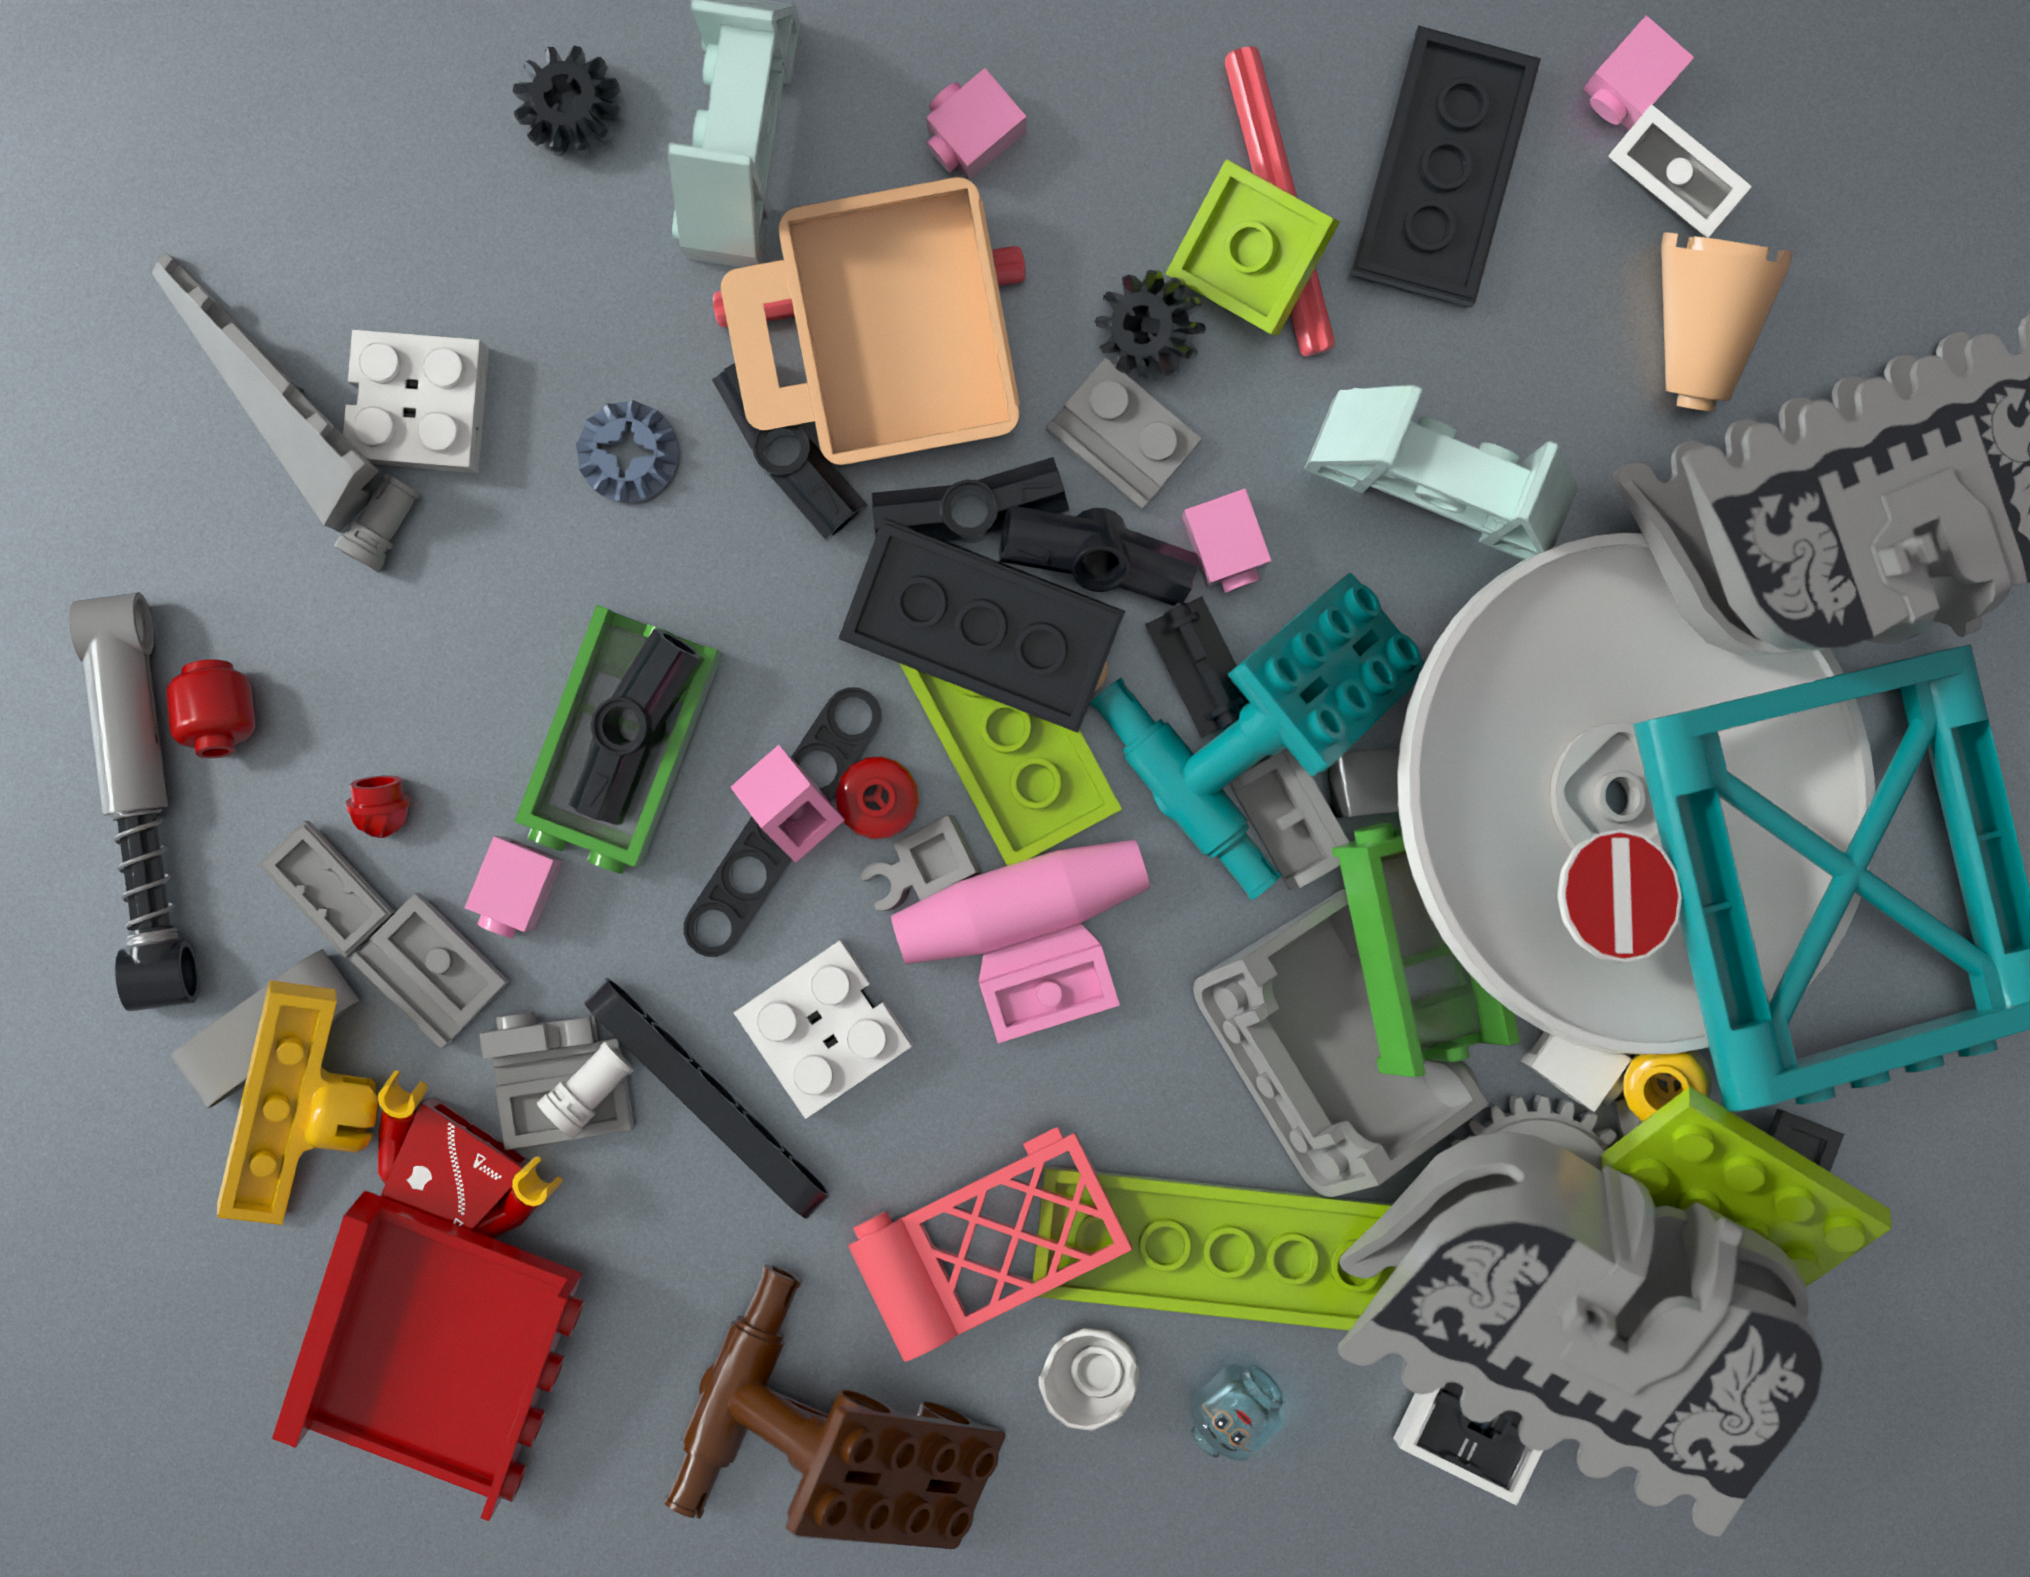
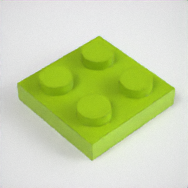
M1226 159L1165 274L1171 278L1183 279L1186 282L1185 286L1267 333L1278 336L1340 221Z

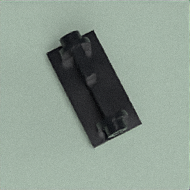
M1201 596L1189 603H1183L1165 612L1163 616L1145 624L1201 738L1237 721L1239 713L1249 703V700L1227 675L1237 665L1203 597Z

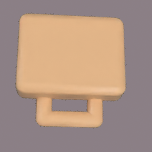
M953 177L791 208L781 217L778 226L784 260L736 268L729 271L723 277L721 295L744 412L747 421L756 429L770 430L815 421L819 445L824 457L831 463L848 465L1003 436L1010 433L1018 424L1020 401L984 204L981 201L980 192L976 185L966 178ZM791 299L807 383L779 388L763 304Z

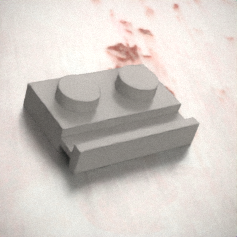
M1104 357L1064 404L1060 412L1047 424L1045 430L1142 512L1155 494L1199 445L1202 438L1128 375L1119 372L1115 368L1116 365Z
M414 893L370 938V941L350 959L440 1049L446 1048L452 1042V1039L510 982L420 893Z
M617 1038L594 1041V1043L550 1048L543 1051L491 1058L497 1085L495 1091L504 1150L633 1130L635 1127L627 1076L593 1109L596 1114L583 1126V1130L574 1139L562 1132L537 1105V1102L546 1093L549 1094L560 1081L566 1083L601 1048L600 1045L604 1041L613 1046L621 1055L622 1043Z

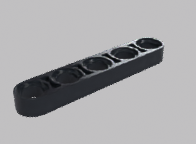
M847 687L837 691L828 700L791 756L800 767L803 759L814 751H825L834 758L837 765L836 776L829 785L819 788L831 803L836 797L840 777L852 764L860 761L879 732L882 725V709L878 700L870 692L859 687ZM849 698L864 700L872 711V720L869 727L859 734L849 735L843 732L836 722L838 706ZM753 817L750 818L689 910L684 921V936L687 944L696 953L705 957L721 956L732 951L739 944L793 862L765 833ZM745 856L758 859L764 864L766 869L764 886L753 894L739 891L731 880L733 865ZM718 910L729 918L731 934L723 945L708 946L698 938L696 923L703 912Z
M605 978L586 997L584 1004L593 1016L792 1210L803 1218L808 1219L830 1196L829 1192L813 1173L625 990L611 979Z

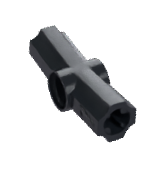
M735 363L725 368L718 376L712 379L713 384L751 448L759 466L776 483L825 541L840 533L867 507V503L836 467L824 457L821 450L809 438L801 424L770 430H759L747 421ZM784 435L798 439L801 450L793 463L786 466H777L768 461V447L774 439Z
M1054 457L978 480L965 479L953 485L872 493L875 536L878 533L882 519L888 518L948 542L976 543L985 540L989 535L1002 532L1005 514L1011 505L1059 514L1069 511L1065 490ZM976 496L987 505L988 515L979 526L973 528L962 527L952 518V508L962 497Z
M1011 505L1010 509L1006 511L1002 525L999 562L1072 574L1075 581L1081 587L1093 592H1106L1120 587L1175 606L1177 603H1184L1192 590L1194 576L1198 569L1197 553L1126 529L1123 518L1115 511L1107 508H1091L1082 511L1077 516H1070Z
M653 629L612 697L598 705L592 715L591 731L593 737L567 803L576 812L614 825L623 824L651 749L661 742L665 735L666 720L705 660L697 653L696 649L661 629ZM627 708L635 713L639 722L638 734L631 742L623 737L619 728L620 716Z

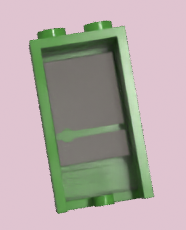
M596 605L514 822L530 827L527 839L563 852L566 843L570 842L590 850L587 862L623 874L626 864L633 867L644 866L654 833L717 668H719L724 654L706 645L702 646L665 631L696 649L697 653L705 660L666 720L665 735L661 742L651 749L623 824L614 825L592 819L576 812L573 807L567 804L593 737L591 731L592 715L598 705L612 697L653 629H660ZM627 708L620 716L619 728L623 737L631 742L638 734L639 722L635 713Z
M1392 823L1362 827L1354 830L1356 841L1332 847L1333 857H1339L1381 1056L1376 1057L1379 1073L1416 1078L1426 1074L1424 1061H1461L1470 1057L1468 1047L1478 1043L1506 1046L1520 1043L1514 1013L1490 995L1462 966L1443 940L1426 910L1412 875L1404 846L1402 828L1394 830Z

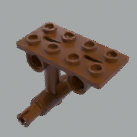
M765 1264L762 1269V1276L745 1315H739L736 1320L731 1322L714 1363L707 1369L701 1379L699 1387L700 1397L681 1439L683 1442L682 1448L686 1454L670 1492L664 1499V1504L683 1516L694 1518L695 1516L701 1519L705 1511L704 1507L721 1467H728L730 1463L735 1461L749 1429L787 1455L791 1467L803 1474L787 1511L789 1520L786 1529L795 1536L942 1549L958 1548L962 1538L971 1528L974 1518L973 1513L985 1484L997 1467L998 1454L1006 1434L994 1426L977 1424L953 1409L930 1401H921L916 1414L907 1415L897 1413L885 1404L865 1394L853 1390L840 1389L830 1413L827 1414L767 1386L785 1344L783 1341L784 1334L780 1329L796 1291L802 1284V1279L785 1269Z

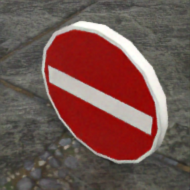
M1623 829L1592 834L1573 848L1561 869L1557 893L1562 921L1575 942L1596 958L1617 963L1647 958L1666 944L1678 923L1682 898L1677 871L1664 850L1645 835Z

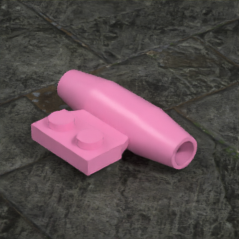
M1134 839L1056 850L961 880L891 915V920L905 964L983 954L978 981L999 1044L1120 1006L1102 945L1082 923L1150 889L1151 886L1137 841Z

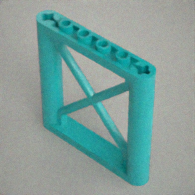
M1971 644L1633 724L1661 846L1677 871L1682 895L1679 922L1723 1107L1727 1111L1760 1108L1795 1098L1796 1104L1799 1105L1826 1101L1836 1097L1834 1086L1850 1082L1851 1088H1866L1891 1081L1889 1070L1903 1066L1907 1073L1935 1069L1945 1065L1944 1054L1957 1051L1959 1057H1970L1990 1053L1998 1049L1996 1039L2030 1030V887ZM1900 688L1909 727L1845 853L1727 771L1718 731ZM1926 750H1928L1974 945L1867 870ZM1720 798L1832 876L1769 1003ZM1854 893L1969 974L1976 1008L1798 1059L1795 1057L1788 1024Z

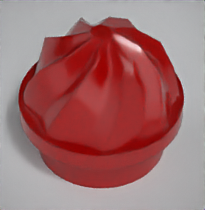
M391 775L372 776L350 783L351 798L345 802L346 811L350 814L351 820L358 830L372 837L385 838L397 832L405 824L411 799L410 794L403 791L402 779L400 777Z

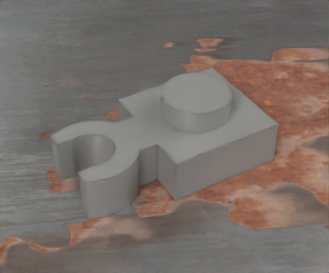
M947 815L894 843L893 846L901 861L895 864L885 862L873 863L865 867L859 875L862 881H872L881 875L886 876L890 880L891 891L889 895L874 903L876 911H889L901 906L907 899L909 889L913 887L921 901L961 880L976 876L982 872L955 816Z
M534 1011L497 1016V1028L479 1033L483 1059L543 1051L550 1048L583 1045L599 1040L597 1020L593 1015L536 1023Z

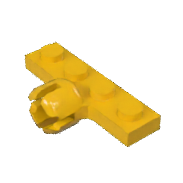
M269 980L218 1197V1218L283 1225L298 1159L304 1151L320 1148L358 1153L367 1148L373 1133H365V1131L369 1127H374L378 1113V1096L375 1094L377 1092L376 1083L369 1077L331 1073L321 1067L337 1003L335 989Z

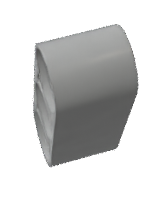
M324 949L311 954L274 979V981L335 989L337 1003L332 1023L360 1003V1000ZM268 984L187 1041L171 1055L173 1061L208 1109L245 1086Z

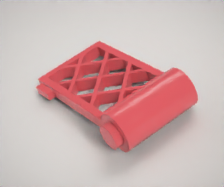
M1059 1126L1023 1143L1028 1153L1027 1156L894 1221L891 1220L888 1212L884 1211L853 1227L858 1239L852 1241L847 1246L904 1362L919 1357L950 1341L957 1335L1133 1249L1076 1132L1064 1137ZM1066 1151L1070 1152L1081 1175L1073 1199L1038 1187L1045 1162ZM1035 1167L1030 1184L1014 1178ZM1003 1184L1027 1193L1016 1227L981 1215L989 1189ZM1085 1185L1096 1207L1080 1201ZM978 1195L973 1212L957 1206ZM1034 1195L1070 1208L1059 1242L1023 1230ZM1077 1210L1103 1219L1114 1243L1093 1253L1066 1245ZM943 1212L968 1220L969 1224L959 1254L935 1247L923 1222ZM977 1224L1012 1236L1002 1269L966 1257ZM1020 1239L1055 1251L1047 1276L1032 1281L1009 1273ZM1063 1254L1079 1259L1058 1270ZM941 1259L955 1264L951 1278H949ZM963 1267L998 1279L991 1302L967 1314L955 1290ZM1005 1282L1021 1287L1000 1298Z

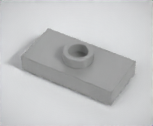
M303 821L258 864L345 958L354 954L396 913L310 821Z

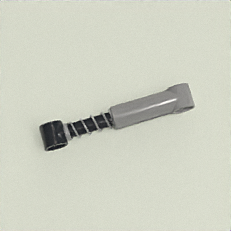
M140 592L74 601L70 607L69 614L70 633L75 652L80 661L83 662L102 813L103 815H112L110 819L118 823L119 834L115 836L113 841L121 847L123 863L117 867V870L124 874L126 892L120 898L124 902H128L130 921L124 926L128 930L129 935L126 938L128 940L126 943L128 947L121 948L118 951L115 961V979L121 1004L129 1012L194 1003L197 1000L199 991L197 961L190 943L186 940L177 941L179 939L177 937L179 934L176 933L178 929L174 928V925L170 923L169 911L175 905L167 900L165 882L169 881L171 876L164 873L162 853L167 850V847L161 845L159 839L158 824L163 821V818L156 816V813H160L162 809L168 808L169 805L149 654L152 653L154 646L151 612L145 597Z

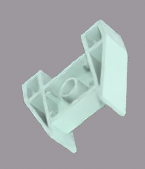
M692 0L691 11L702 36V51L706 52L703 67V83L711 85L708 111L701 109L697 111L693 130V147L671 143L669 145L668 156L675 204L672 237L679 240L680 248L688 260L740 268L763 264L771 215V206L767 199L766 191L783 84L791 85L800 28L799 16L796 5L767 0Z
M1414 385L1339 390L1334 397L1304 470L1359 493H1363L1369 486L1476 529L1483 532L1479 542L1522 560L1555 546L1578 490L1559 445L1548 441L1516 465L1519 456L1506 448L1482 442L1479 449L1455 440L1457 431L1454 428L1431 418L1420 417L1417 424L1409 421L1422 391L1421 388Z

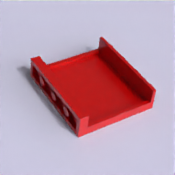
M364 1190L343 1216L272 1439L296 1448L309 1430L320 1433L487 1497L480 1518L490 1521L502 1499L513 1502L522 1483L527 1465L517 1460L522 1445L532 1448L544 1421L546 1411L537 1408L536 1405L542 1390L549 1393L552 1392L561 1372L565 1355L555 1351L561 1334L571 1337L581 1315L585 1300L575 1297L583 1273Z

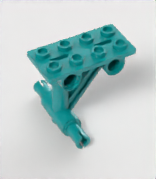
M1348 573L1227 674L1249 700V703L1242 708L1239 713V719L1195 754L1168 721L1164 723L1162 719H1159L1155 722L1124 684L1125 681L1121 677L1090 702V705L1097 709L1126 745L1122 750L1125 754L1124 759L1151 790L1159 809L1167 817L1178 823L1204 856L1208 855L1210 859L1217 856L1252 901L1282 877V873L1276 870L1246 833L1250 828L1247 824L1248 819L1223 788L1266 755L1275 756L1286 748L1289 749L1311 777L1318 772L1325 771L1417 683L1425 661L1421 658V653L1416 643L1410 637L1401 633L1381 609L1379 599L1375 593L1366 585L1361 584L1352 573Z

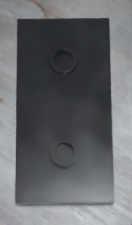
M1418 25L1412 41L1350 275L1473 307L1476 303L1541 58Z
M883 518L838 639L1078 733L1124 617L1125 610L894 520Z

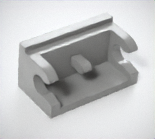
M1288 748L1280 754L1269 756L1255 764L1229 784L1274 864L1282 873V878L1289 890L1292 891L1297 887L1301 888L1340 866L1339 857H1333L1331 848L1350 842L1313 777L1307 773Z

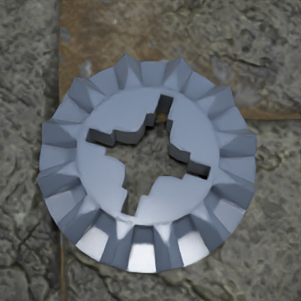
M634 400L607 403L594 416L586 419L580 439L576 443L579 470L588 484L602 496L617 502L634 503L653 497L669 483L678 464L679 446L676 434L670 423L658 410ZM631 425L634 443L644 448L647 452H653L654 454L653 456L643 455L642 458H632L629 468H626L625 478H622L623 470L620 468V459L610 454L607 450H602V446L611 447V444H622L624 434H628V427Z

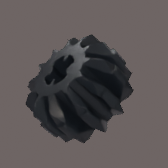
M574 45L569 50L566 60L562 61L556 49L548 46L545 50L548 65L541 69L536 62L531 60L525 61L524 69L533 82L513 84V93L518 99L525 102L514 111V116L520 125H531L527 137L535 146L549 140L552 153L555 156L562 157L567 151L569 142L573 141L580 155H588L590 153V145L586 137L594 134L600 141H609L611 134L601 121H614L622 116L620 106L611 101L621 92L620 85L616 78L605 77L608 66L601 57L598 56L586 63L584 51L581 47ZM573 91L575 95L573 98L574 109L563 112L560 108L563 105L561 95L565 92Z
M1147 270L1142 282L1135 275L1128 274L1122 277L1121 286L1124 296L1110 291L1103 295L1106 305L1114 310L1112 316H1099L1094 321L1097 327L1111 329L1112 336L1103 340L1099 348L1102 353L1119 352L1115 368L1121 373H1128L1136 367L1140 380H1153L1158 372V368L1166 376L1178 374L1179 362L1177 355L1185 359H1194L1198 355V350L1195 346L1187 341L1188 334L1201 335L1206 330L1204 323L1189 322L1188 315L1196 312L1202 305L1198 297L1181 299L1185 291L1186 282L1181 278L1173 277L1164 284L1161 271ZM1143 317L1159 319V332L1149 333L1142 331L1141 323Z

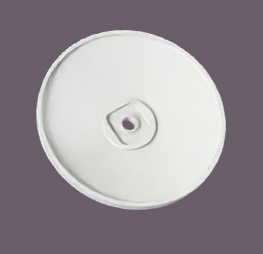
M1643 533L1597 535L1561 544L1521 561L1498 575L1476 593L1451 620L1434 645L1419 674L1407 709L1401 736L1398 765L1399 814L1404 846L1412 875L1426 910L1443 940L1462 966L1490 995L1511 1012L1535 1027L1571 1043L1600 1051L1624 1054H1675L1709 1047L1679 919L1666 944L1647 958L1625 963L1596 958L1575 942L1562 921L1557 897L1561 869L1573 848L1596 833L1616 829L1632 831L1645 835L1662 848L1633 728L1634 723L1844 674L1831 649L1739 656L1707 643L1681 616ZM1856 699L1718 731L1727 771L1845 853L1875 794V775L1870 744ZM1612 780L1619 782L1626 791L1627 804L1621 814L1613 812L1606 801V789ZM1720 798L1769 1003L1832 876ZM1854 893L1808 986L1826 966L1844 938L1861 899L1856 893Z

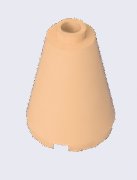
M1664 232L1661 243L1666 391L1678 393L1676 406L1714 412L1717 400H1731L1789 271L1793 252L1777 250L1776 260L1772 262L1767 261L1769 247L1694 236V238L1689 237L1687 248L1676 247L1678 234Z

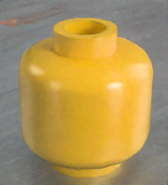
M1698 1050L1675 1054H1636L1624 1075L1623 1093L1629 1109L1640 1121L1644 1122L1689 1086L1709 1098L1712 1091V1074L1707 1060ZM1677 1079H1678V1080L1681 1082V1084H1682V1085H1681L1680 1087H1678V1088H1676V1086H1675V1080H1677ZM1660 1080L1667 1082V1087Z

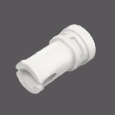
M605 1041L600 1045L601 1048L566 1083L560 1081L549 1094L546 1093L537 1102L541 1111L562 1132L572 1139L583 1130V1126L596 1114L593 1109L628 1074L630 1075L634 1071L632 1065L613 1046Z

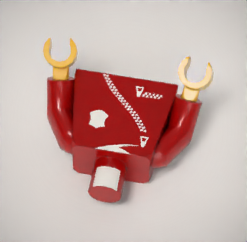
M395 1070L380 1090L378 1102L383 1111L378 1128L377 1174L382 1182L385 1183L381 1193L382 1197L487 1237L495 1238L521 1226L534 1210L562 1185L563 1179L559 1175L551 1183L544 1182L539 1178L536 1166L542 1161L540 1157L536 1156L531 1160L515 1149L504 1150L502 1140L436 1097L423 1102L419 1109L416 1110L417 1105L428 1091V1085L425 1082L420 1081L412 1093L406 1092L398 1083V1077L401 1072Z

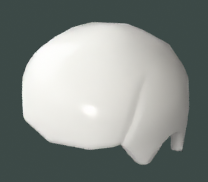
M1087 1327L1061 1338L1052 1347L1039 1376V1389L1048 1413L1067 1428L1086 1431L1098 1430L1113 1424L1121 1418L1133 1404L1140 1385L1141 1370L1137 1365L1138 1359L1131 1346L1110 1330Z

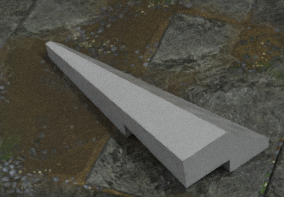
M165 253L156 262L152 271L153 276L323 525L340 532L368 504L373 494L365 485L379 471L302 394L304 389L171 255Z

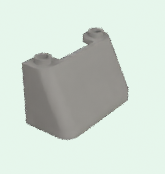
M1345 889L1338 891L1218 964L1194 982L1193 992L1195 1000L1214 1034L1300 1175L1315 1192L1324 1197H1335L1381 1185L1489 1105L1478 1088L1476 1075L1463 1061H1424L1426 1074L1416 1078L1379 1073L1376 1057L1381 1055Z

